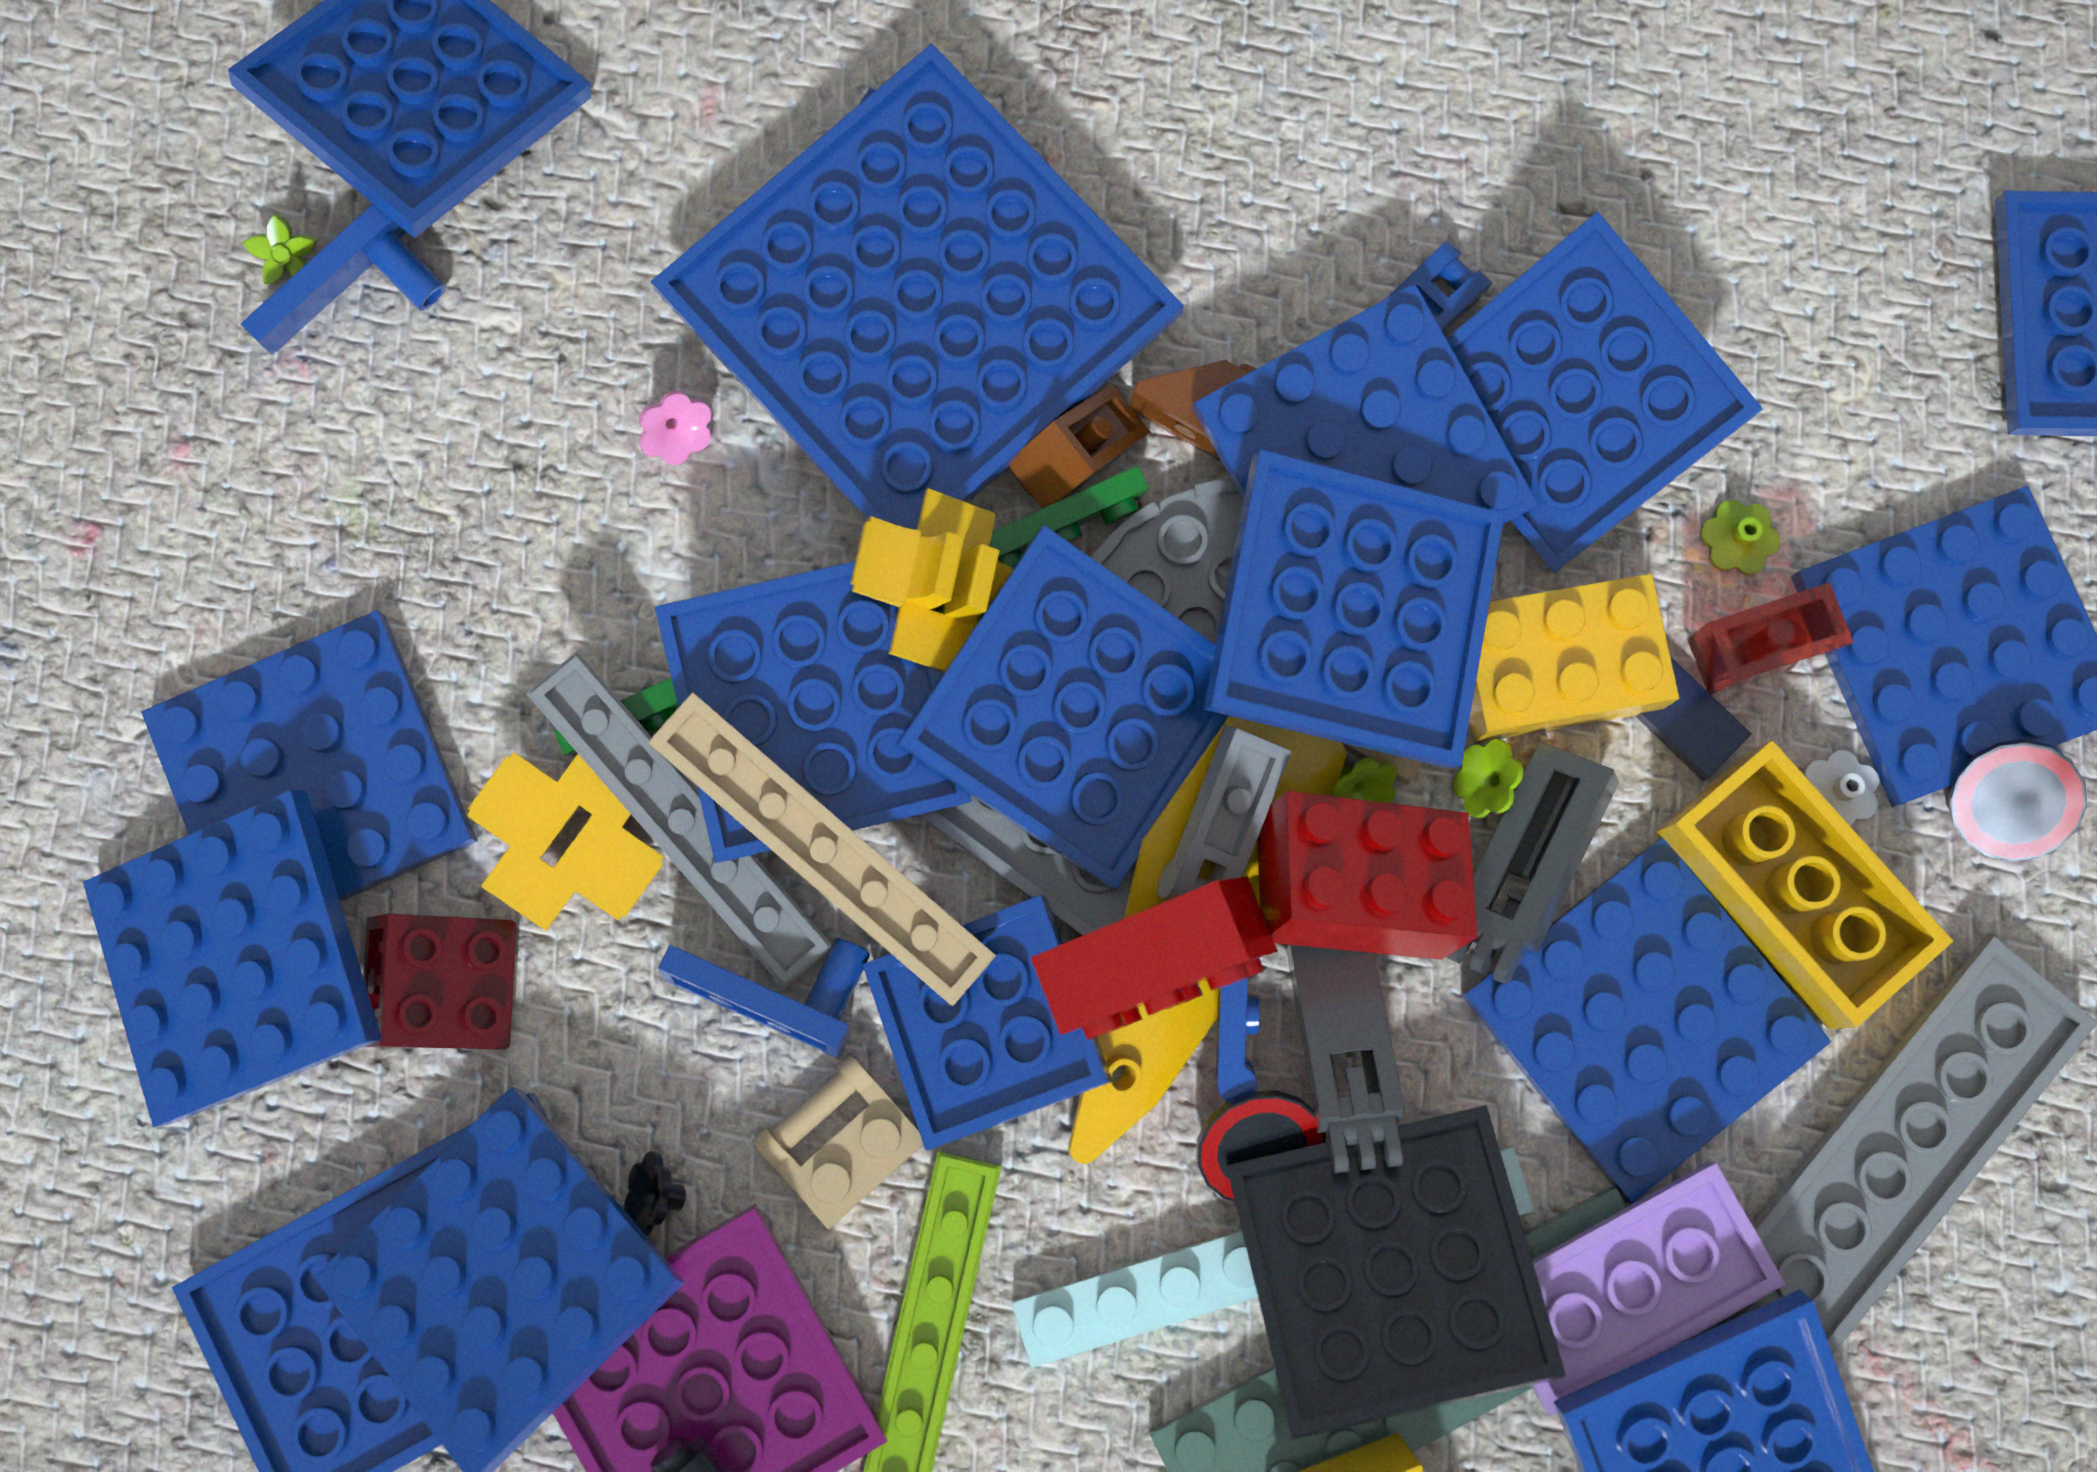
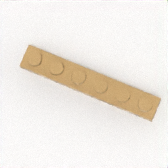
M693 692L648 742V744L952 1007L996 957L993 952Z

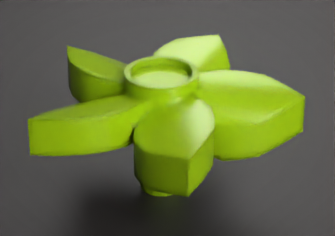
M277 212L270 219L266 227V234L258 233L242 242L244 247L253 256L266 259L262 269L264 285L276 282L286 270L292 276L307 264L302 256L309 254L315 248L319 239L306 234L292 237L293 230L290 223Z

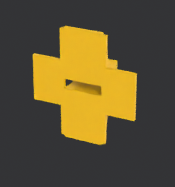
M928 488L925 491L917 530L901 527L873 516L864 522L850 584L853 585V592L899 607L888 654L942 672L945 671L981 615L987 611L989 603L1013 569L998 561L1000 550L989 547L996 513ZM945 604L943 614L931 610Z
M513 752L510 757L507 755L468 807L470 812L467 814V817L510 846L481 887L545 931H547L575 891L619 921L622 916L626 917L663 865L661 861L664 856L622 827L630 817V812L579 754L576 755L560 779L555 781ZM581 806L591 813L592 816L553 868L540 858L544 857Z

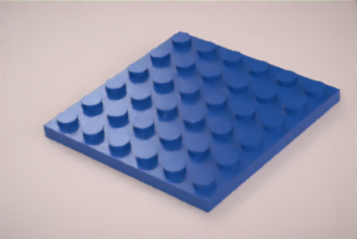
M932 43L650 281L658 295L867 521L869 517L873 516L886 522L917 530L926 489L935 490L967 503L971 501L1009 467L1023 447L1054 420L1086 400L1183 314L1184 305Z

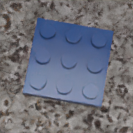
M1038 895L962 925L993 952L996 957L953 1007L891 953L862 964L926 1151L1113 1082L1097 1037L1086 1040L1082 1029L1060 1035L1030 958L1063 944L1046 896Z

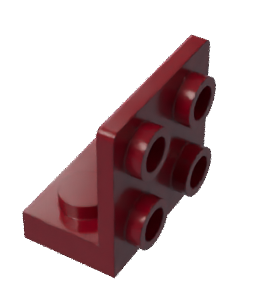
M390 913L368 917L366 921L363 978L382 1040L365 1047L507 1049L510 1046L516 923L513 920Z

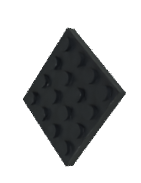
M1487 1105L1398 1125L1397 1129L1403 1159L1401 1166H1387L1383 1154L1382 1141L1373 1142L1376 1161L1375 1169L1361 1170L1356 1145H1346L1349 1155V1171L1334 1173L1328 1142L1226 1165L1292 1440L1561 1379L1566 1375Z

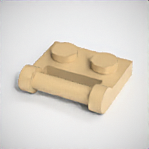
M851 1052L836 1065L839 1072L773 1131L766 1127L752 1140L761 1155L781 1174L828 1230L924 1145L918 1127ZM857 1090L869 1105L802 1165L790 1149Z

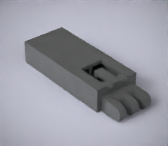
M1541 741L1538 742L1523 773V778L1515 789L1513 804L1504 812L1473 876L1477 938L1447 956V959L1460 964L1464 960L1472 942H1474L1477 946L1471 957L1469 968L1484 974L1497 952L1501 956L1494 969L1493 979L1507 985L1512 979L1525 950L1528 949L1538 953L1619 784L1614 769ZM1509 873L1530 881L1531 883L1525 894L1509 889L1506 895L1508 901L1502 913L1492 910Z
M1287 944L1286 953L1318 1133L1326 1132L1334 1173L1349 1171V1155L1346 1145H1356L1361 1170L1375 1169L1376 1161L1373 1142L1381 1141L1387 1166H1401L1403 1159L1397 1124L1401 1123L1405 1106L1375 953ZM1360 1051L1363 1066L1346 1068L1344 1076L1346 1083H1348L1350 1096L1339 1097L1332 1054L1345 1053L1347 1058L1353 1057L1354 1052Z

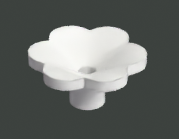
M1838 750L1831 753L1826 760H1815L1805 767L1803 775L1849 826L1855 820H1866L1876 813L1878 802L1874 792L1879 786L1878 773L1868 765L1859 764L1855 755L1851 752ZM1846 784L1850 786V791L1847 789Z

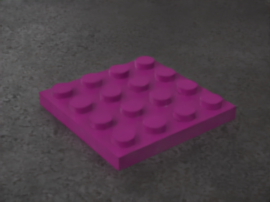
M756 1203L664 1256L685 1283L553 1412L555 1419L586 1472H653L654 1470L650 1466L652 1459L666 1445L680 1437H684L687 1442L702 1438L728 1472H837L887 1442V1433L885 1434L873 1408Z

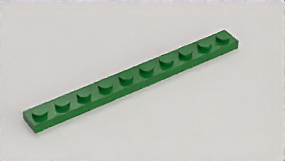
M1135 466L994 530L989 547L1000 550L998 561L1013 568L1023 554L1022 552L1025 551L1039 528L1043 525L1071 543L1083 536L1079 528L1081 525L1101 516L1105 525H1110L1140 510L1136 500L1143 498L1149 487L1139 466ZM671 678L620 700L648 734L658 731L678 709ZM557 729L553 731L564 755L576 756L578 753Z

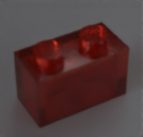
M1830 582L1708 622L1687 637L1706 690L1712 696L1825 659L1854 643Z

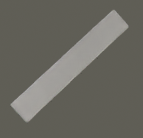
M577 651L526 693L783 989L831 949L832 944L754 855L715 864L698 790L680 770L648 744L652 737Z

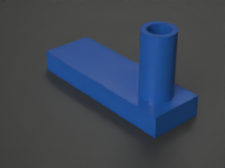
M372 204L240 324L270 354L274 355L372 264L419 311H424L432 306L443 295L446 285L401 240L407 232Z
M836 938L805 1004L672 945H669L658 969L667 983L840 1059L850 1037L849 1024L840 1021L864 970L862 964L868 962L870 953L854 943Z

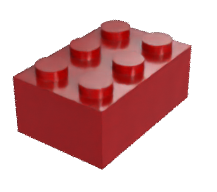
M1286 791L1270 805L1257 840L1259 905L1274 943L1442 960L1477 938L1468 812Z
M1240 877L1214 881L1030 958L1060 1035L1082 1029L1086 1040H1090L1143 1020L1138 1008L1143 1005L1148 1016L1203 996L1198 984L1207 980L1210 990L1213 991L1264 972L1260 959L1276 953L1278 950L1249 878Z

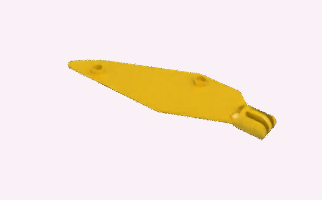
M1229 716L1142 839L1123 919L1168 901L1160 898L1158 895V882L1164 868L1174 858L1226 725L1238 728L1292 751L1271 804L1286 791L1332 796L1334 786L1341 779L1347 754L1343 744L1325 738ZM1257 840L1242 877L1249 878L1259 903ZM1204 859L1198 877L1205 880L1210 877L1216 863ZM1207 980L1198 983L1203 996L1148 1016L1144 1005L1138 1007L1143 1020L1097 1037L1111 1077L1114 1070L1119 1066L1123 1065L1124 1071L1117 1081L1080 1094L1068 1144L1069 1154L1076 1162L1088 1164L1094 1161L1158 1104L1217 1020L1219 988L1211 991Z

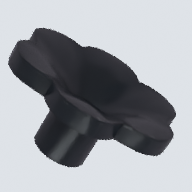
M652 1151L645 1154L642 1163L634 1164L630 1170L628 1177L629 1193L624 1202V1211L646 1236H649L654 1226H660L663 1223L667 1210L680 1211L686 1199L685 1187L683 1185L671 1184V1171L668 1167H664L662 1155Z

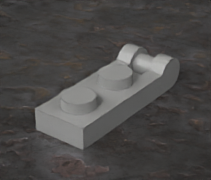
M1225 726L1174 858L1166 865L1160 876L1157 889L1160 898L1171 900L1214 881L1243 876L1292 751L1238 728ZM1204 859L1216 863L1212 875L1206 880L1198 877Z

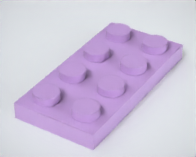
M1707 1162L1532 1259L1566 1375L1561 1379L1530 1386L1545 1413L1552 1416L1557 1413L1553 1401L1672 1348L1786 1285L1716 1162Z

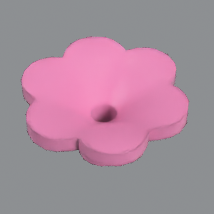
M674 390L666 393L658 404L648 405L640 413L639 423L643 429L639 438L640 448L647 456H661L669 465L684 463L691 452L702 451L710 443L711 433L707 428V424L710 422L712 413L709 406L700 399L690 400L682 391Z

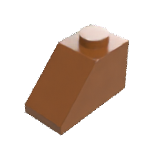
M1222 360L1140 380L1132 393L1131 408L1139 416L1221 462L1191 407L1194 402L1257 368L1247 364H1241L1237 367L1227 360Z
M1111 384L1054 420L1022 448L1009 467L1019 478L1025 492L1033 497L1043 509L1073 494L1151 432L1114 384Z

